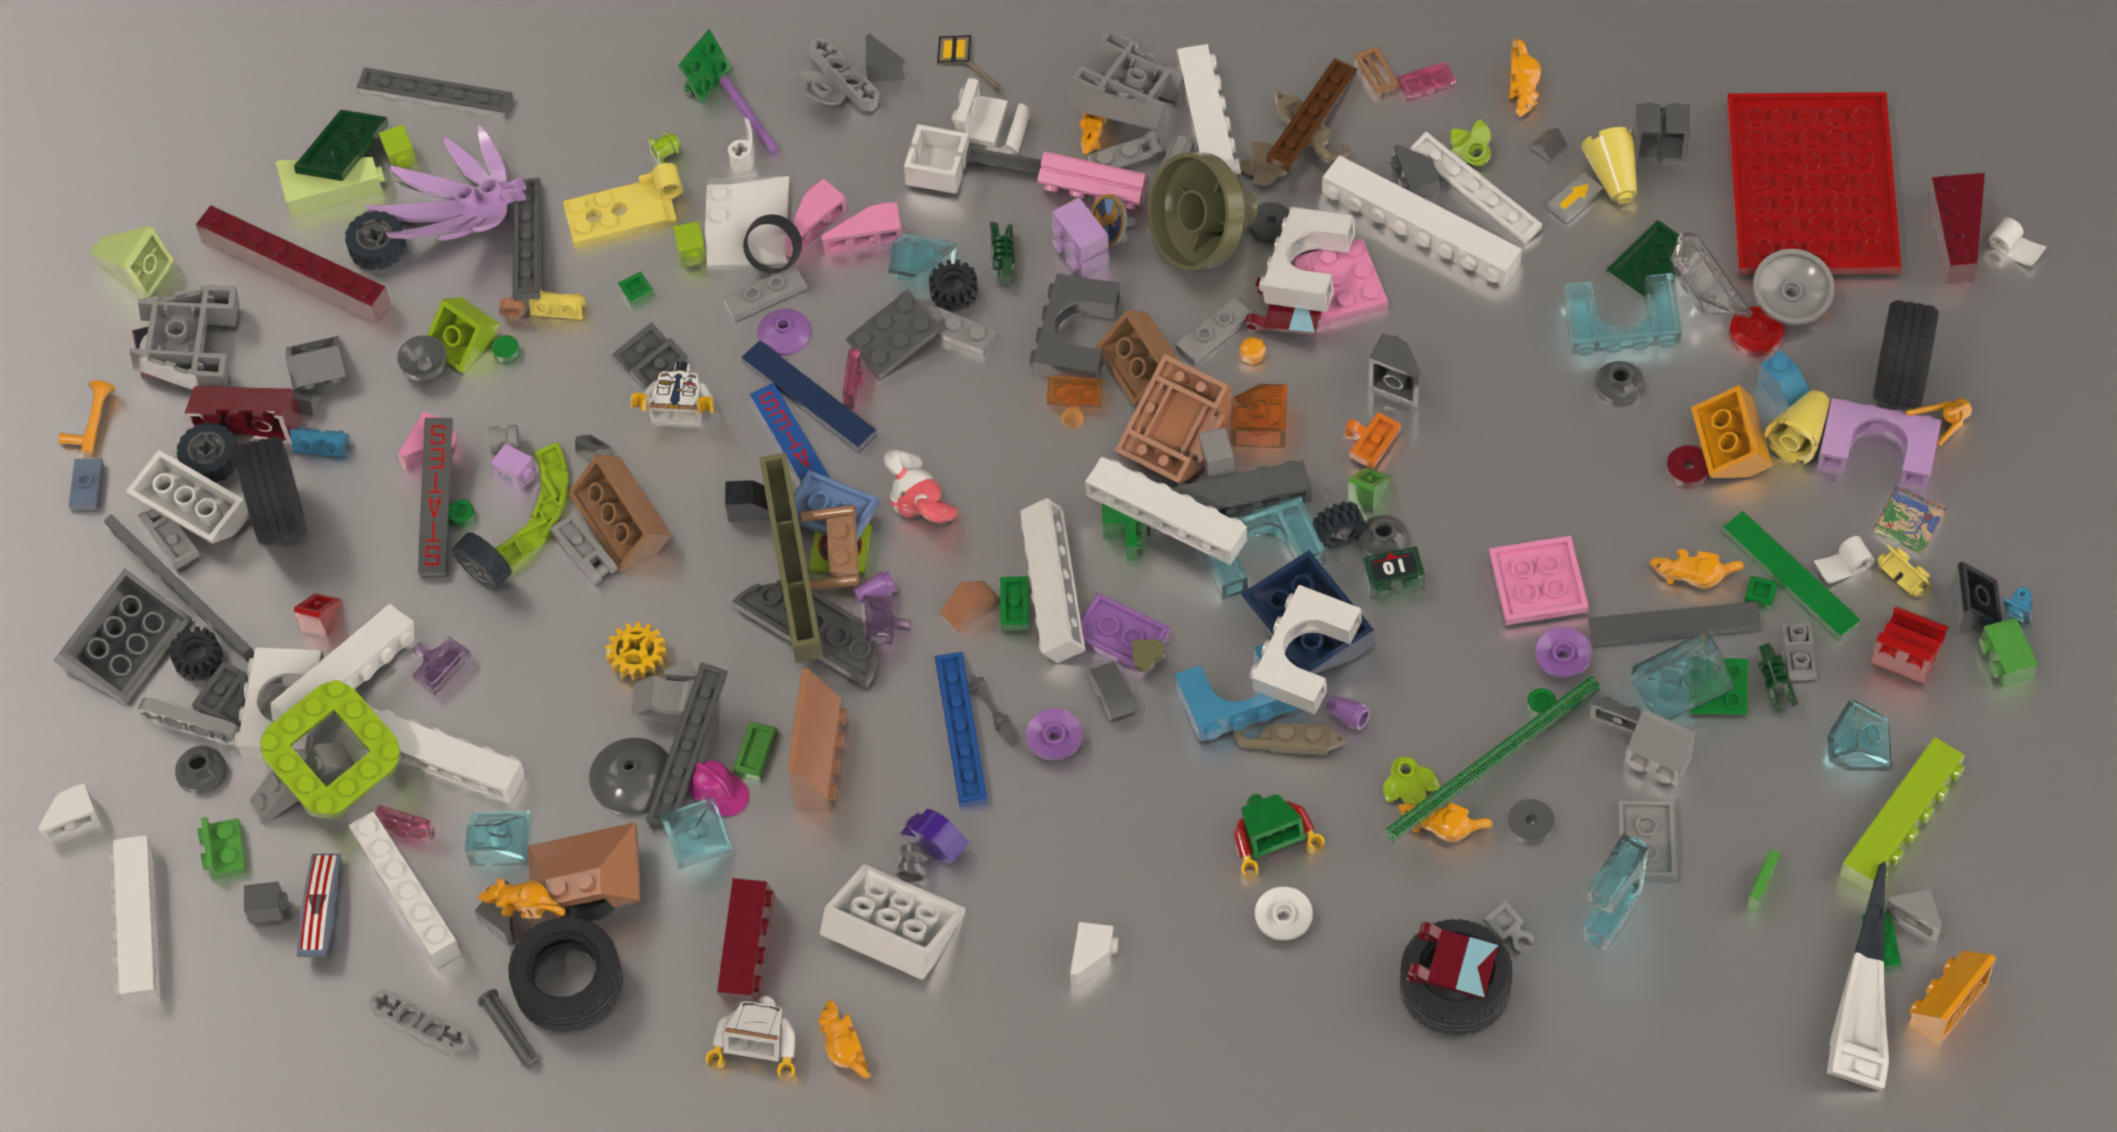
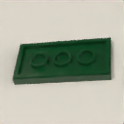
M341 109L294 165L295 173L343 181L379 137V132L384 131L388 126L387 117Z

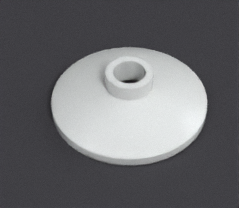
M1276 887L1268 890L1259 898L1255 906L1257 926L1265 935L1276 940H1292L1301 936L1307 931L1313 918L1312 905L1309 899L1301 891L1291 887ZM1281 915H1286L1289 917V919L1282 921L1279 920V917Z

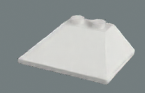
M789 176L710 178L706 190L705 214L707 269L753 267L747 260L743 249L746 232L754 220L764 215L775 214L788 219ZM764 224L754 228L748 235V246L752 256L766 267L785 266L787 264L785 240L788 234L780 227L771 224Z

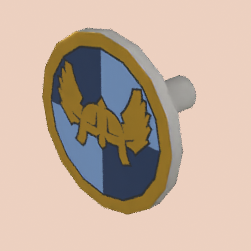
M1114 194L1102 195L1096 200L1091 213L1107 232L1108 247L1128 243L1126 227H1133L1136 222L1135 218L1127 216L1125 205L1118 196Z

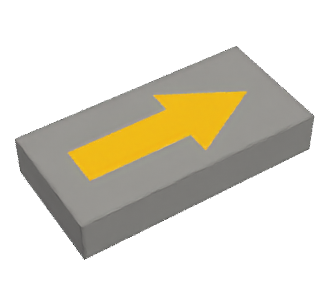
M1583 172L1547 203V209L1567 224L1603 193L1604 187Z

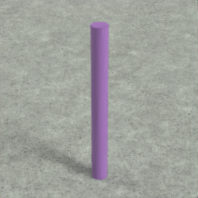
M727 76L722 77L719 80L722 88L743 117L749 119L751 128L770 154H776L779 151V147L729 78Z

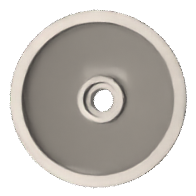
M1784 249L1770 254L1760 263L1753 279V293L1759 307L1772 319L1788 325H1803L1819 319L1830 307L1835 292L1834 279L1826 264L1812 253L1799 249ZM1792 292L1795 297H1789L1786 293Z

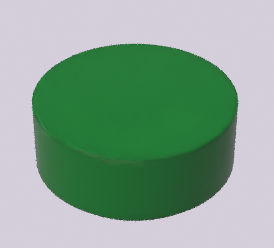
M509 335L496 338L492 344L494 358L502 363L514 361L520 353L517 340Z
M459 499L449 505V522L453 526L463 528L469 526L474 521L475 511L469 501Z
M1535 689L1528 696L1527 708L1532 715L1537 716L1554 704L1556 697L1548 689Z

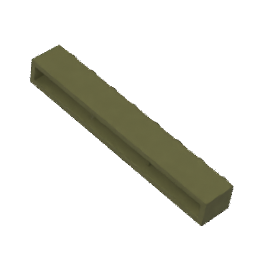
M782 453L759 457L795 662L823 658L787 454Z

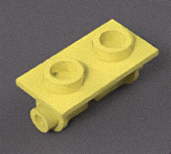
M541 290L540 299H529L530 315L575 320L583 319L582 307H585L586 297L581 296L580 293L576 295L558 294Z
M1888 544L1887 548L1890 550V553L1888 555L1883 553L1877 559L1879 568L1885 571L1893 580L1900 573L1904 575L1897 583L1911 597H1921L1925 592L1923 589L1925 585L1930 589L1933 588L1928 581L1931 576L1921 566L1918 565L1914 568L1908 563L1910 557L1900 547L1894 550Z

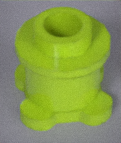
M666 131L664 136L656 140L652 137L647 138L649 149L659 164L665 163L664 159L670 155L679 154L678 148L681 147V144L674 133L670 135Z

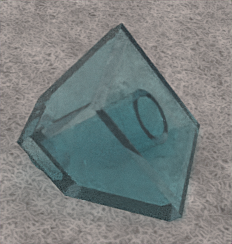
M906 232L893 241L888 273L896 274L895 277L898 279L911 280V278L916 277L956 249L957 243Z
M1854 699L1849 700L1827 735L1829 761L1847 771L1891 770L1892 755L1889 718Z
M714 797L660 815L678 869L733 851Z
M530 811L473 812L467 824L465 852L470 866L527 865Z

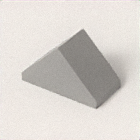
M1225 427L1198 433L1206 477L1220 478L1234 473V455Z
M1931 889L1890 896L1885 912H1891L1893 919L1936 943L1942 924Z

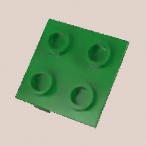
M710 29L706 31L678 64L686 78L683 91L688 95L694 93L699 102L702 103L719 83V80L732 67Z
M1691 657V668L1689 670V679H1691L1690 714L1748 715V659Z

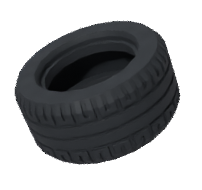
M1902 300L1890 303L1873 398L1880 403L1887 402L1890 405L1898 404L1897 406H1907L1908 408L1921 406L1939 311L1934 306H1924L1921 303L1914 304V302L1910 301L1905 303Z
M273 436L267 438V440L261 439L258 442H249L248 445H239L234 451L236 466L249 516L259 544L269 546L273 545V543H281L283 540L288 541L292 540V538L302 537L307 531L305 519L282 438Z
M556 917L536 924L534 928L529 929L518 940L508 965L510 985L522 1013L531 1022H534L535 1025H539L541 1028H546L549 1031L553 1030V1032H575L598 1023V1020H602L604 1016H607L609 1011L613 1009V1006L616 1005L623 985L622 967L612 939L601 927H598V925L589 920L579 919V917ZM560 953H580L588 956L596 963V972L592 981L582 991L574 995L555 997L545 994L536 987V976L540 967L549 958Z
M1446 919L1443 922L1437 921L1432 923L1440 929L1498 945L1484 1000L1476 997L1463 1000L1447 999L1433 992L1427 983L1408 981L1407 973L1410 964L1416 963L1428 968L1433 961L1438 943L1420 940L1418 934H1415L1406 946L1401 960L1400 990L1403 1003H1405V1007L1412 1017L1418 1020L1417 1022L1423 1024L1424 1027L1429 1028L1431 1031H1436V1033L1448 1034L1450 1036H1466L1469 1033L1475 1034L1499 1019V1016L1502 1015L1503 1010L1507 1007L1513 976L1510 954L1503 941L1497 935H1494L1495 933L1492 930L1490 931L1489 928L1476 924V922L1462 919Z

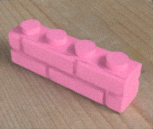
M1044 152L1037 183L1044 184V190L1059 192L1060 188L1070 190L1069 195L1084 198L1085 194L1094 195V201L1104 194H1114L1122 200L1125 208L1135 210L1136 205L1143 206L1150 176L1141 172Z

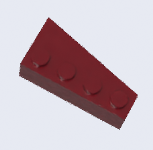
M1985 173L1931 178L1928 199L1946 284L1973 282L1978 263Z
M194 386L184 412L190 428L210 422V424L218 423L220 426L227 427L233 435L266 440L269 437L275 436L282 438L283 443L291 444L290 429H298L302 418L292 388Z
M732 878L717 993L721 998L756 1001L757 993L762 991L763 977L760 976L762 965L766 961L767 949L765 944L770 932V916L774 903V890L771 889L767 881Z

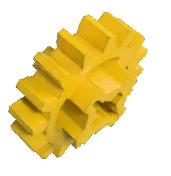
M637 621L635 627L632 628L629 623H626L624 631L616 628L617 636H609L610 645H605L607 662L611 664L612 671L614 673L619 671L623 679L630 674L632 681L636 680L637 675L647 679L646 673L649 671L655 675L657 673L655 666H663L662 657H667L665 640L661 638L660 631L657 629L652 632V627L649 623L645 628H642L640 621Z

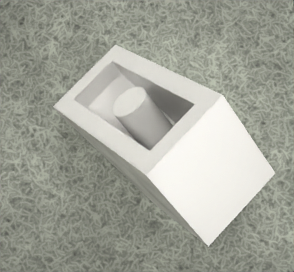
M85 784L73 785L65 789V791L57 793L38 827L46 844L100 824L92 798Z
M1079 922L1070 972L1071 987L1080 986L1110 965L1112 954L1117 955L1119 937H1114L1113 926Z

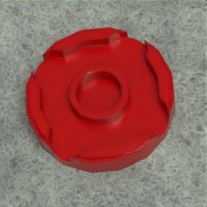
M1754 306L1735 314L1730 323L1729 337L1731 343L1738 351L1748 356L1760 357L1769 355L1777 350L1782 343L1784 328L1783 324L1769 317L1760 307Z

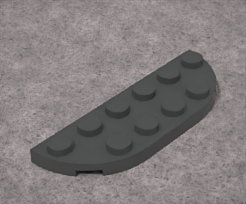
M777 580V583L765 585L758 583L735 597L732 601L735 609L792 643L781 580ZM811 589L823 658L819 660L867 688L875 675L878 660L877 648L871 631L858 617Z

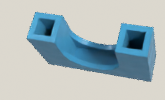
M1264 644L1254 647L1255 663H1259L1263 656L1261 652ZM1201 665L1174 674L1176 691L1199 742L1207 739L1212 740L1224 733L1233 730L1239 731L1248 725L1260 721H1269L1275 716L1287 712L1292 713L1300 709L1261 693L1245 701L1225 700L1212 690Z

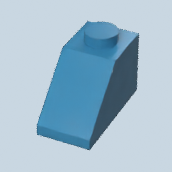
M1782 350L1760 364L1757 382L1785 410L1810 391L1799 367Z

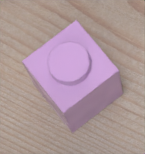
M506 443L490 462L494 478L520 492L535 477L536 469L533 458Z

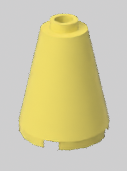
M1613 127L1599 131L1600 137L1593 140L1591 136L1587 137L1582 142V151L1613 202H1618V204L1631 202L1637 194L1633 131L1630 129L1628 132L1627 127Z
M1817 390L1808 391L1769 423L1764 436L1765 439L1768 436L1770 441L1769 448L1779 458L1789 463H1796L1797 460L1804 461L1803 464L1813 459L1817 452L1831 405L1828 396L1824 392Z

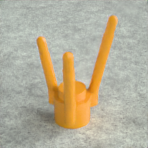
M1958 398L1952 402L1946 400L1939 404L1907 410L1906 415L1910 416L1943 409L1945 420L1952 423V426L1937 441V445L1941 446L1958 428L1963 426V420L1970 417L1972 408L1970 402L1966 399Z

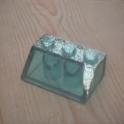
M1708 630L1634 665L1630 677L1631 682L1648 710L1669 720L1734 688L1722 653Z

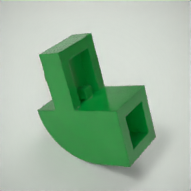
M1102 504L1103 538L1125 537L1126 560H1138L1137 550L1143 549L1142 536H1148L1147 525Z

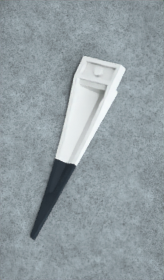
M1885 861L1879 864L1828 1045L1831 1049L1826 1072L1827 1074L1876 1090L1884 1089L1889 1064L1884 992Z

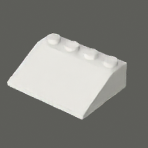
M863 864L825 907L820 935L923 980L939 959L963 917L966 908Z

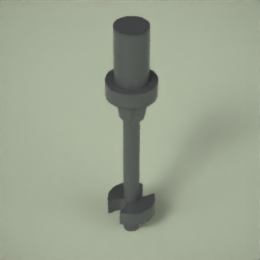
M971 674L969 677L973 683H969L968 686L972 692L979 691L993 713L994 727L996 730L1001 731L1008 743L1015 742L1018 737L1010 726L1011 721L1009 717L997 711L982 685L986 684L984 678H976L974 674Z

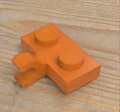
M1377 412L1368 427L1350 418L1345 425L1347 430L1344 436L1358 441L1350 451L1349 457L1373 470L1400 432L1402 424L1380 412Z

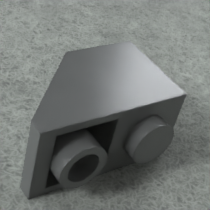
M1401 145L1393 146V157H1390V165L1393 173L1397 172L1399 175V186L1424 199L1440 195V177L1432 158Z

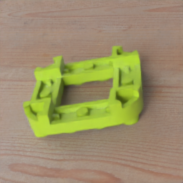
M333 680L316 687L271 723L264 731L260 740L261 753L267 768H270L309 815L319 818L335 817L336 819L343 816L345 811L387 776L391 777L394 774L400 758L399 744L395 735L351 686L339 680ZM334 713V715L337 714L369 753L326 787L291 746Z

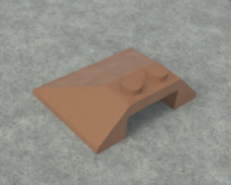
M1164 354L1115 452L1179 484L1184 483L1204 468L1198 433L1224 428L1230 418L1231 386Z
M635 822L528 846L529 881L541 883L548 890L550 898L562 907L604 898L613 907L641 902L637 824ZM545 911L541 918L531 919V924H540V922L556 917L560 918V916L550 911Z

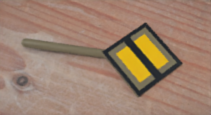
M971 35L939 36L937 64L966 63L997 90H1001V85L970 60Z

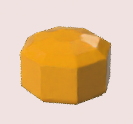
M1250 337L1242 341L1239 346V355L1242 362L1254 365L1263 361L1266 355V347L1262 340Z

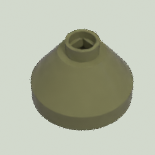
M1206 152L1181 153L1167 160L1153 180L1148 200V220L1153 240L1162 256L1173 266L1183 270L1212 269L1223 264L1232 255L1248 227L1255 222L1258 213L1255 197L1245 189L1229 165L1218 156Z

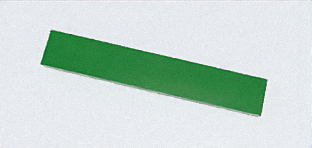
M1744 511L1740 512L1723 526L1722 532L1770 577L1779 582L1778 584L1839 641L1860 625L1861 620Z

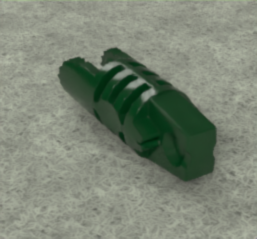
M991 221L989 222L992 270L996 272L997 284L1007 286L1012 279V272L1014 273L1016 270L1013 225L1006 224L1003 231L1004 235L999 236L998 222Z
M1770 643L1759 646L1763 661L1758 663L1774 713L1782 711V705L1778 699L1779 695L1786 693L1787 700L1791 706L1798 705L1782 655L1776 656Z

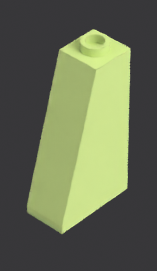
M362 157L343 181L296 174L294 165L299 159L275 161L291 217L383 193L380 182L385 181L381 166L375 167L373 157Z

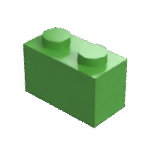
M2017 618L1984 626L1982 637L1979 639V645L1982 653L1988 655L1991 673L1994 678L1999 679L2001 686L2005 687L2033 679L2038 663Z

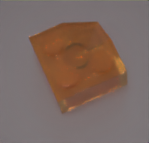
M1258 384L1233 397L1230 429L1231 447H1286L1287 384Z

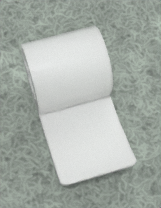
M747 118L744 119L749 140H736L728 147L731 169L738 174H745L751 171L755 160L754 140L751 125Z
M2004 218L1988 238V242L1994 250L2027 266H2033L2046 249V246L2023 238L2022 226L2012 218Z
M1853 536L1840 545L1838 554L1815 560L1814 564L1824 580L1830 584L1865 571L1872 566L1875 559L1860 536Z

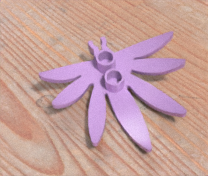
M479 125L480 147L490 175L463 148L449 138H443L457 166L471 181L479 185L478 187L431 174L390 166L394 176L413 188L430 195L454 200L367 205L365 207L368 212L378 210V212H388V214L394 215L399 221L418 223L439 222L411 230L385 232L388 238L413 239L439 235L437 237L440 241L458 238L473 231L475 233L482 232L497 226L506 216L507 204L513 201L526 200L523 190H526L527 186L522 177L508 182L506 168L498 150L486 131Z

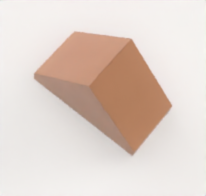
M985 581L960 582L940 610V614L956 632H959L1000 603V598Z

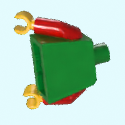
M1253 794L1248 798L1247 805L1241 809L1242 818L1237 821L1234 841L1239 858L1243 859L1241 872L1246 880L1245 869L1248 867L1255 869L1256 876L1259 874L1258 865L1251 859V855L1258 858L1305 839V835L1308 838L1306 850L1309 854L1313 855L1315 853L1311 842L1318 843L1321 849L1324 847V837L1314 833L1313 829L1315 827L1305 809L1300 805L1285 801L1277 794L1264 799L1260 794Z

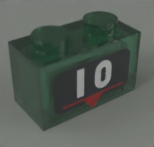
M1417 546L1363 557L1362 572L1370 599H1386L1394 594L1414 593L1419 589H1424L1425 573Z

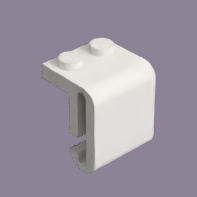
M968 78L965 88L962 87L960 89L958 98L959 108H955L952 114V124H955V130L968 133L969 145L974 144V148L1018 155L1030 118V109L1026 105L1019 103L1016 111L1007 110V100L981 96L979 93V81Z

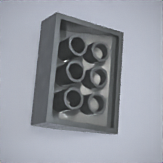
M124 568L53 661L78 679L127 704L169 649V646L172 645V639L177 638L176 634L182 632L192 618Z

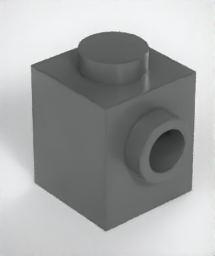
M279 882L244 885V912L249 923L284 920V909H288L287 892L282 891Z

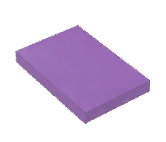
M1097 593L1080 619L1086 648L1142 675L1145 673H1141L1134 668L1132 640L1156 639L1164 644L1171 633V627L1100 593Z

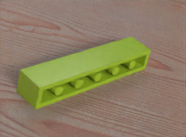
M1934 737L1843 862L1840 876L1870 894L1878 866L1885 861L1887 878L1889 874L1887 869L1891 864L1894 866L1898 864L1904 854L1902 849L1905 844L1911 845L1919 833L1918 826L1921 822L1926 824L1935 810L1932 807L1936 801L1941 803L1945 799L1950 789L1947 787L1952 780L1956 782L1965 769L1962 766L1964 754Z

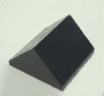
M1963 561L1958 563L1953 581L1958 632H1983L1984 626L2002 621L1998 582L1996 579Z

